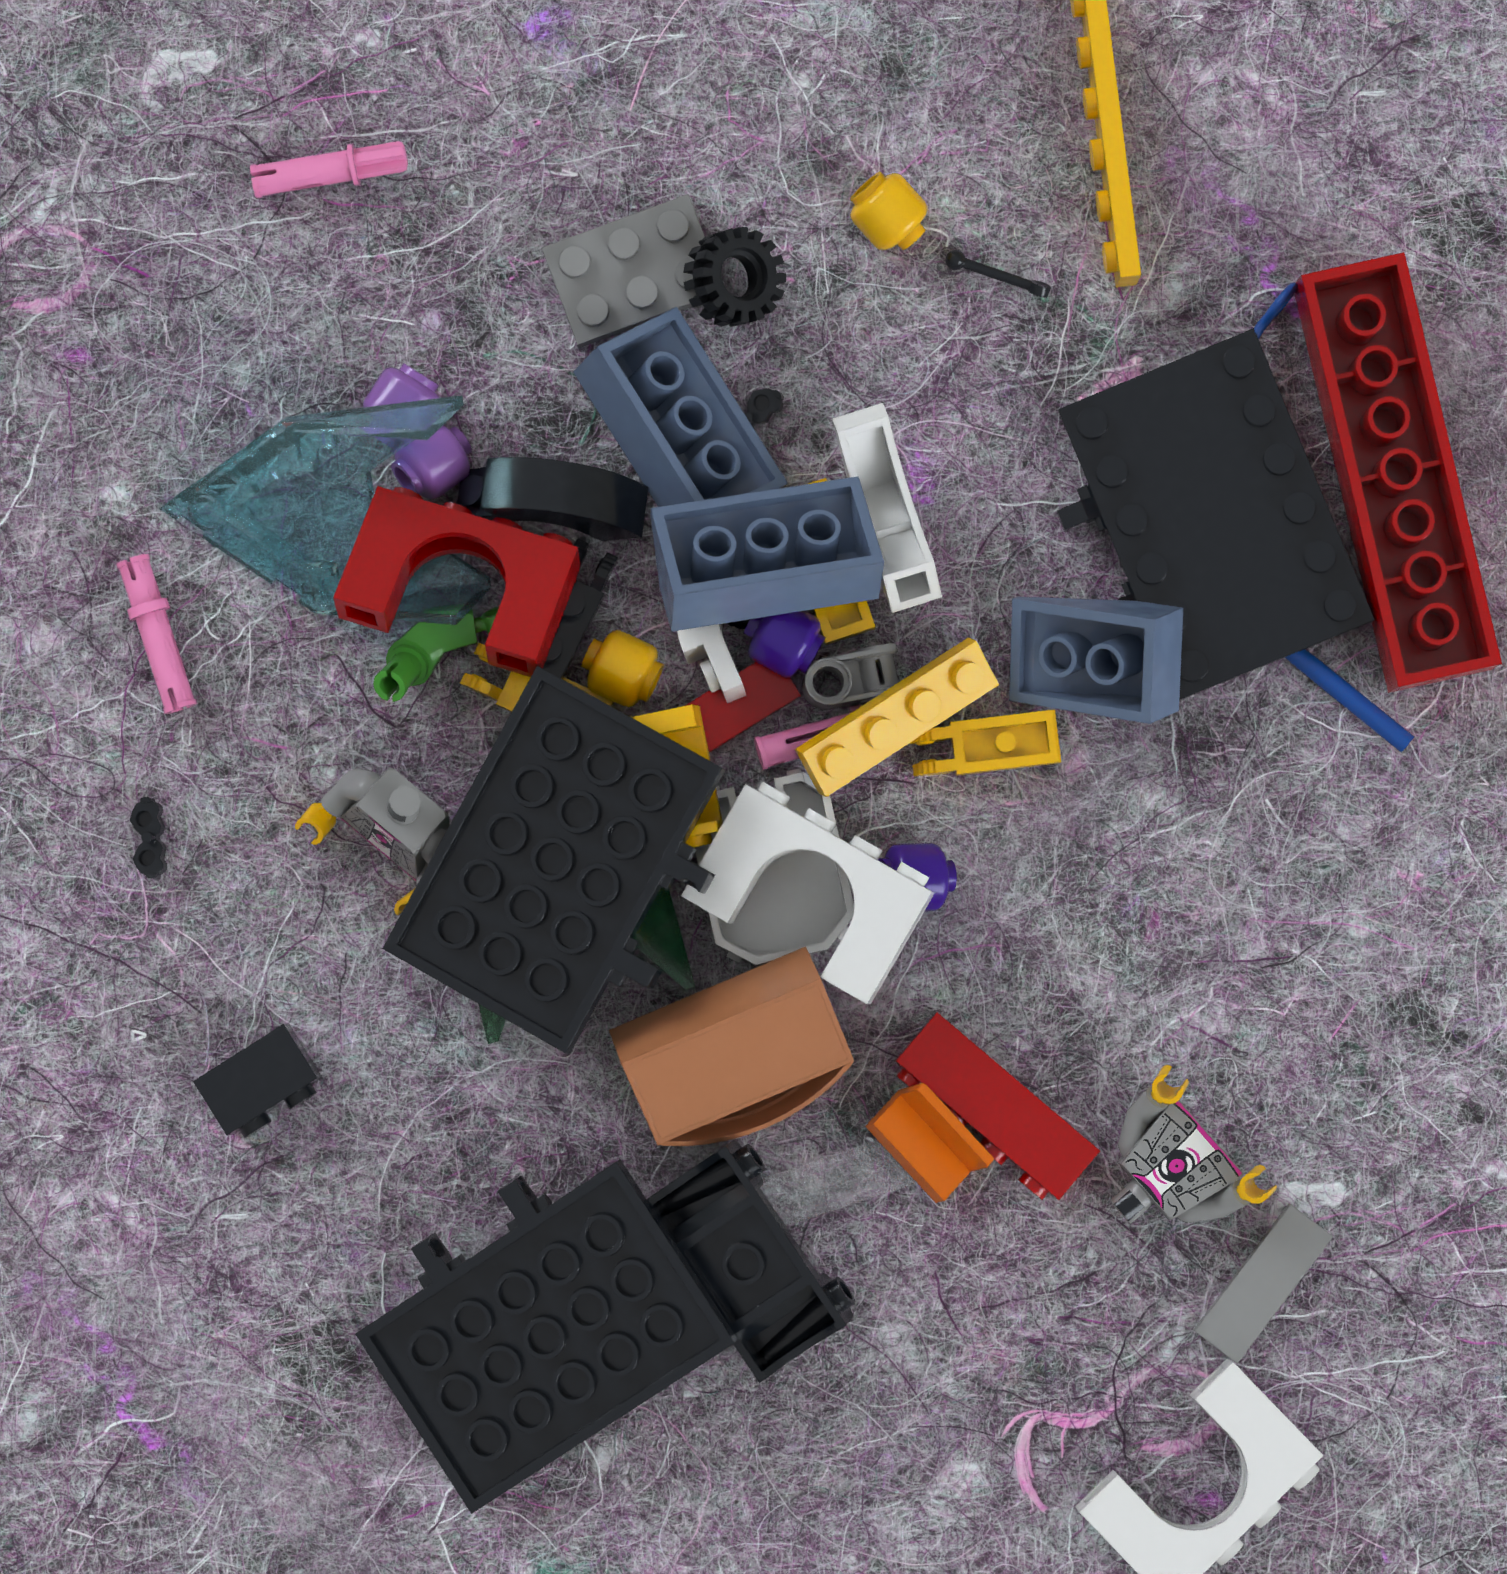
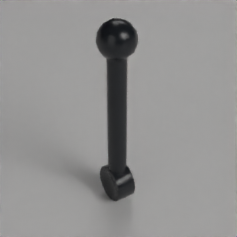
M952 250L946 255V265L952 270L964 268L1028 290L1031 294L1047 298L1051 286L1044 282L1028 280L967 259L959 250Z

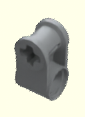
M897 644L875 645L858 649L848 654L815 661L808 668L802 681V692L805 700L811 706L820 710L866 704L899 682L893 656L898 652ZM876 664L878 665L881 684L879 683ZM821 671L834 673L841 682L840 693L833 697L819 695L813 686L814 675Z

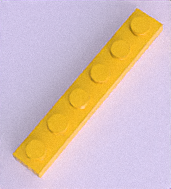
M1070 0L1073 18L1082 17L1084 37L1076 38L1077 59L1080 69L1088 68L1090 88H1083V106L1086 120H1095L1097 139L1089 140L1090 162L1092 171L1101 170L1103 190L1096 191L1097 216L1099 222L1108 223L1110 242L1102 243L1104 270L1106 274L1114 273L1116 287L1137 285L1141 277V268L1107 1Z

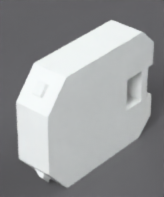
M801 768L786 771L787 776L774 778L775 789L790 797L785 807L803 817L808 808L836 823L830 795L824 797L819 794L809 775L801 771ZM717 786L716 790L724 822L738 796L736 797L734 787L720 790V787ZM836 825L832 831V834L839 837ZM717 832L711 833L712 841L715 838ZM710 844L695 847V849H697L696 856L698 865L700 864ZM798 851L778 858L764 870L733 924L726 923L709 913L716 946L728 951L727 957L738 963L743 959L754 966H758L805 946L809 954L827 951L837 938L841 941L848 930L847 924L853 917L854 903L848 877L834 860L818 852Z

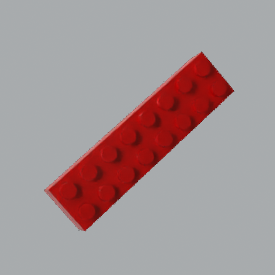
M1405 252L1303 274L1296 282L1295 299L1366 600L1375 619L1372 622L1388 693L1492 670L1501 665L1502 661Z

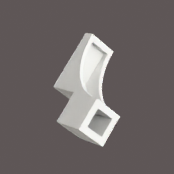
M880 403L833 418L846 477L859 476L884 559L881 587L891 612L894 613L942 598L935 563L909 492L884 404Z

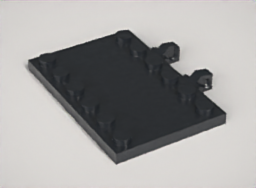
M1254 328L1058 409L1088 485L1077 489L1080 501L1057 510L1058 518L1065 533L1072 527L1082 523L1088 524L1093 521L1096 522L1099 532L1107 529L1128 582L1121 584L1126 596L1118 600L1141 601L1183 608L1179 701L1375 620Z
M537 666L382 949L565 1054H570L609 982L622 987L626 977H629L647 988H654L664 969L644 961L643 957L635 954L640 941L634 938L661 887L670 889L674 880L677 879L697 889L700 893L705 894L715 874L691 861L697 849L686 844V841L726 769Z
M621 1159L554 1203H552L546 1193L537 1197L522 1176L512 1180L498 1190V1193L515 1217L514 1220L506 1224L510 1230L509 1233L468 1260H465L462 1254L452 1260L451 1254L437 1234L429 1235L411 1248L425 1270L424 1273L418 1276L423 1289L355 1334L471 1514L721 1353L738 1340Z

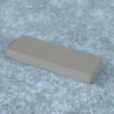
M1288 1203L1193 1331L1238 1364L1333 1236L1292 1204Z

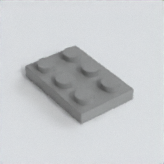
M689 194L542 247L545 260L578 348L633 329L675 307L679 311L692 307L689 299L696 296L694 289L685 291L684 282L693 279V274L683 273L685 263L695 261L688 254L692 248L700 246L699 241L705 236Z

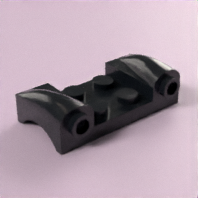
M733 1140L647 1198V1201L738 1338L733 1345L760 1383L813 1345L846 1326L853 1318L850 1307L855 1304V1299L848 1286L840 1277L831 1280L825 1273L818 1275L760 1189L763 1185L760 1173L765 1171L762 1159L750 1144L742 1147L737 1141Z

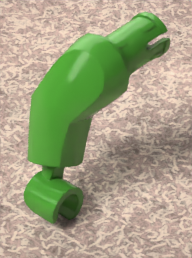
M499 606L489 609L481 617L477 618L473 616V609L425 615L388 649L386 656L387 665L377 673L373 682L378 696L388 701L392 695L393 702L402 699L410 686L421 685L428 680L445 653L478 644L476 633L487 630L489 635Z

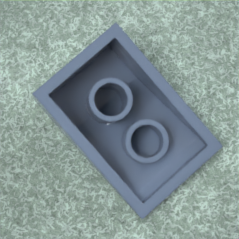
M1045 597L1012 598L1009 701L1147 724L1156 722L1179 711L1183 608L1130 600Z

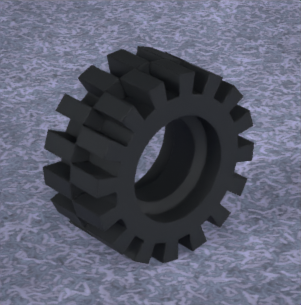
M738 227L704 237L699 241L700 246L691 249L688 256L695 261L685 263L683 273L693 274V279L685 281L684 288L685 291L695 290L696 296L689 299V302L693 308L701 305L704 306V309L699 314L705 320L715 318L714 325L721 327L729 325L733 327L765 318V314L772 313L777 306L773 301L782 299L785 292L777 288L776 285L786 282V273H777L776 266L784 264L782 255L771 256L770 252L777 247L772 240L760 242L764 235L757 230L748 232V227ZM729 257L738 259L747 272L748 288L741 297L731 295L725 288L722 280V265Z

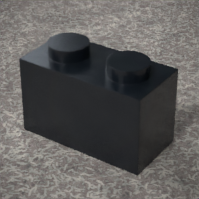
M282 1024L193 1082L227 1136L234 1135L240 1131L244 1138H247L272 1122L267 1113L285 1102L291 1110L314 1096L317 1092L313 1084L323 1077L290 1024Z

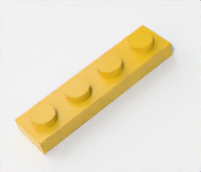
M968 637L797 747L795 751L817 792L827 797L997 687L999 683L977 641Z

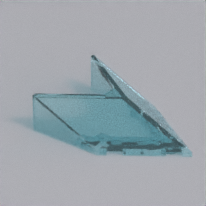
M463 396L285 417L166 502L159 509L175 520L180 516L187 519L204 531L203 539L270 584L277 580L300 595L301 598L298 603L313 613L338 615L333 597L374 496L371 470L414 440H428L464 405ZM455 554L434 558L422 565L409 580L394 620L457 625L491 589L490 578Z

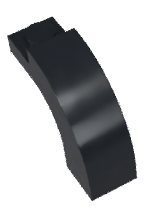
M528 457L487 459L486 467L470 469L468 477L460 482L457 504L466 507L475 516L492 521L494 518L500 517L511 521L555 524L577 530L600 541L642 537L648 486L615 472L579 463Z

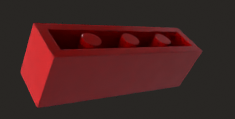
M938 1012L932 1015L894 1060L902 1068L896 1077L908 1087L921 1083L926 1084L964 1126L970 1125L984 1137L980 1141L981 1145L992 1155L998 1164L1002 1166L1009 1159L1024 1171L1018 1181L1041 1200L1048 1193L1055 1199L1060 1200L1100 1152L1098 1148Z

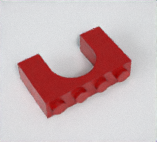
M377 486L333 597L338 618L389 633L408 582L422 565L434 558L447 554L461 553L473 555L491 564L500 573L506 584L502 601L485 643L488 664L528 677L532 676L537 666L543 668L580 570L578 547L574 546L567 538L555 533H544L541 536L524 531L520 525L506 518L496 517L492 521L475 516L469 509L456 503L446 502L442 506L423 500L418 493L407 488L395 487L393 490Z

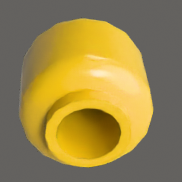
M881 171L877 172L862 184L850 198L854 203L850 212L853 223L879 250H887L895 245L905 250L916 242L926 230L921 221L926 216L928 206L899 173L884 176Z
M614 630L605 637L603 642L595 638L587 649L581 667L589 670L587 685L592 692L622 706L632 707L639 700L647 702L650 699L660 679L664 664L657 662L658 651L656 647L621 630Z

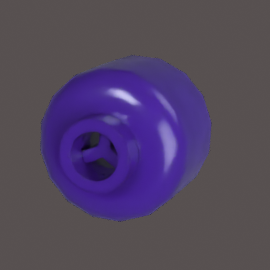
M807 611L750 619L743 634L752 638L748 646L749 657L786 678L795 675L798 670L806 674L826 638L819 634L821 629L819 619Z
M934 843L895 844L886 851L884 858L878 859L894 870H897L900 863L903 862L929 877L924 887L935 894L924 912L938 910L944 905L948 892H953L956 888L957 872L955 864L952 860H946L941 847Z

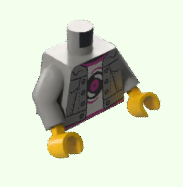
M389 767L378 775L374 771L355 768L341 777L322 797L321 803H314L309 806L296 822L295 829L298 830L303 823L314 826L318 835L311 844L317 845L321 843L334 827L336 817H340L341 820L415 880L417 885L450 824L448 814L395 769ZM415 888L397 901L394 908L396 915L403 912Z
M1163 1066L1153 1081L1152 1086L1147 1088L1126 1112L1118 1140V1148L1122 1157L1117 1163L1132 1181L1110 1199L1112 1205L1130 1224L1153 1204L1167 1219L1172 1220L1177 1217L1180 1221L1188 1224L1223 1218L1250 1203L1259 1204L1264 1202L1277 1190V1185L1272 1186L1268 1190H1262L1255 1184L1254 1178L1260 1175L1266 1168L1263 1165H1257L1241 1180H1238L1244 1174L1242 1170L1180 1101L1189 1084L1188 1079H1185L1180 1087L1169 1086L1164 1078L1168 1075L1172 1066Z

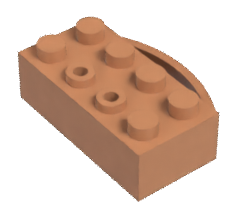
M806 946L609 1030L620 1063L657 1145L712 1144L746 1136L767 1128L793 1115L821 1096L837 1082L854 1062L827 992Z

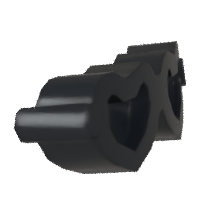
M769 388L753 391L747 404V413H744L752 427L754 428L755 424L768 423L773 413L780 412L783 409L784 396L779 391Z
M143 797L133 808L130 822L134 829L142 835L141 839L143 841L138 846L133 861L140 873L146 875L147 878L158 879L167 870V863L164 860L167 848L165 843L160 840V836L165 830L161 819L163 807L155 802V799Z

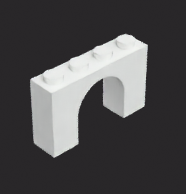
M762 781L758 790L745 784L699 866L715 874L705 894L700 893L697 889L687 884L681 896L726 923L733 924L759 877L772 862L784 855L798 851H813L828 856L843 869L851 883L854 894V912L848 930L820 977L865 1004H871L935 894L924 887L929 877L903 862L900 863L897 870L880 862L878 859L883 851L857 835L853 837L850 844L832 834L836 823L808 808L804 817L785 807L790 797Z
M1228 1358L1189 1395L1229 1436L1240 1457V1485L1233 1501L1221 1514L1209 1521L1198 1524H1179L1166 1520L1156 1514L1114 1470L1075 1506L1079 1513L1138 1574H1203L1215 1562L1220 1566L1226 1564L1242 1548L1243 1542L1239 1538L1253 1524L1258 1528L1266 1525L1282 1507L1277 1501L1292 1486L1297 1491L1302 1489L1320 1470L1316 1463L1323 1457V1454L1241 1369Z

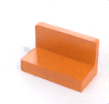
M924 1083L898 1090L865 1126L935 1203L945 1201L971 1171L987 1168L994 1161L992 1155Z

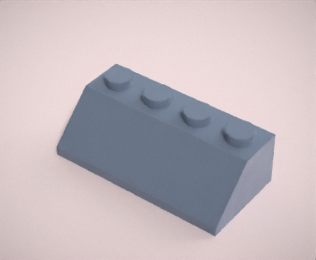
M677 307L597 346L573 371L644 485L648 486V492L658 507L784 488L788 484Z
M859 476L651 508L650 516L659 588L671 632L879 599L884 559Z

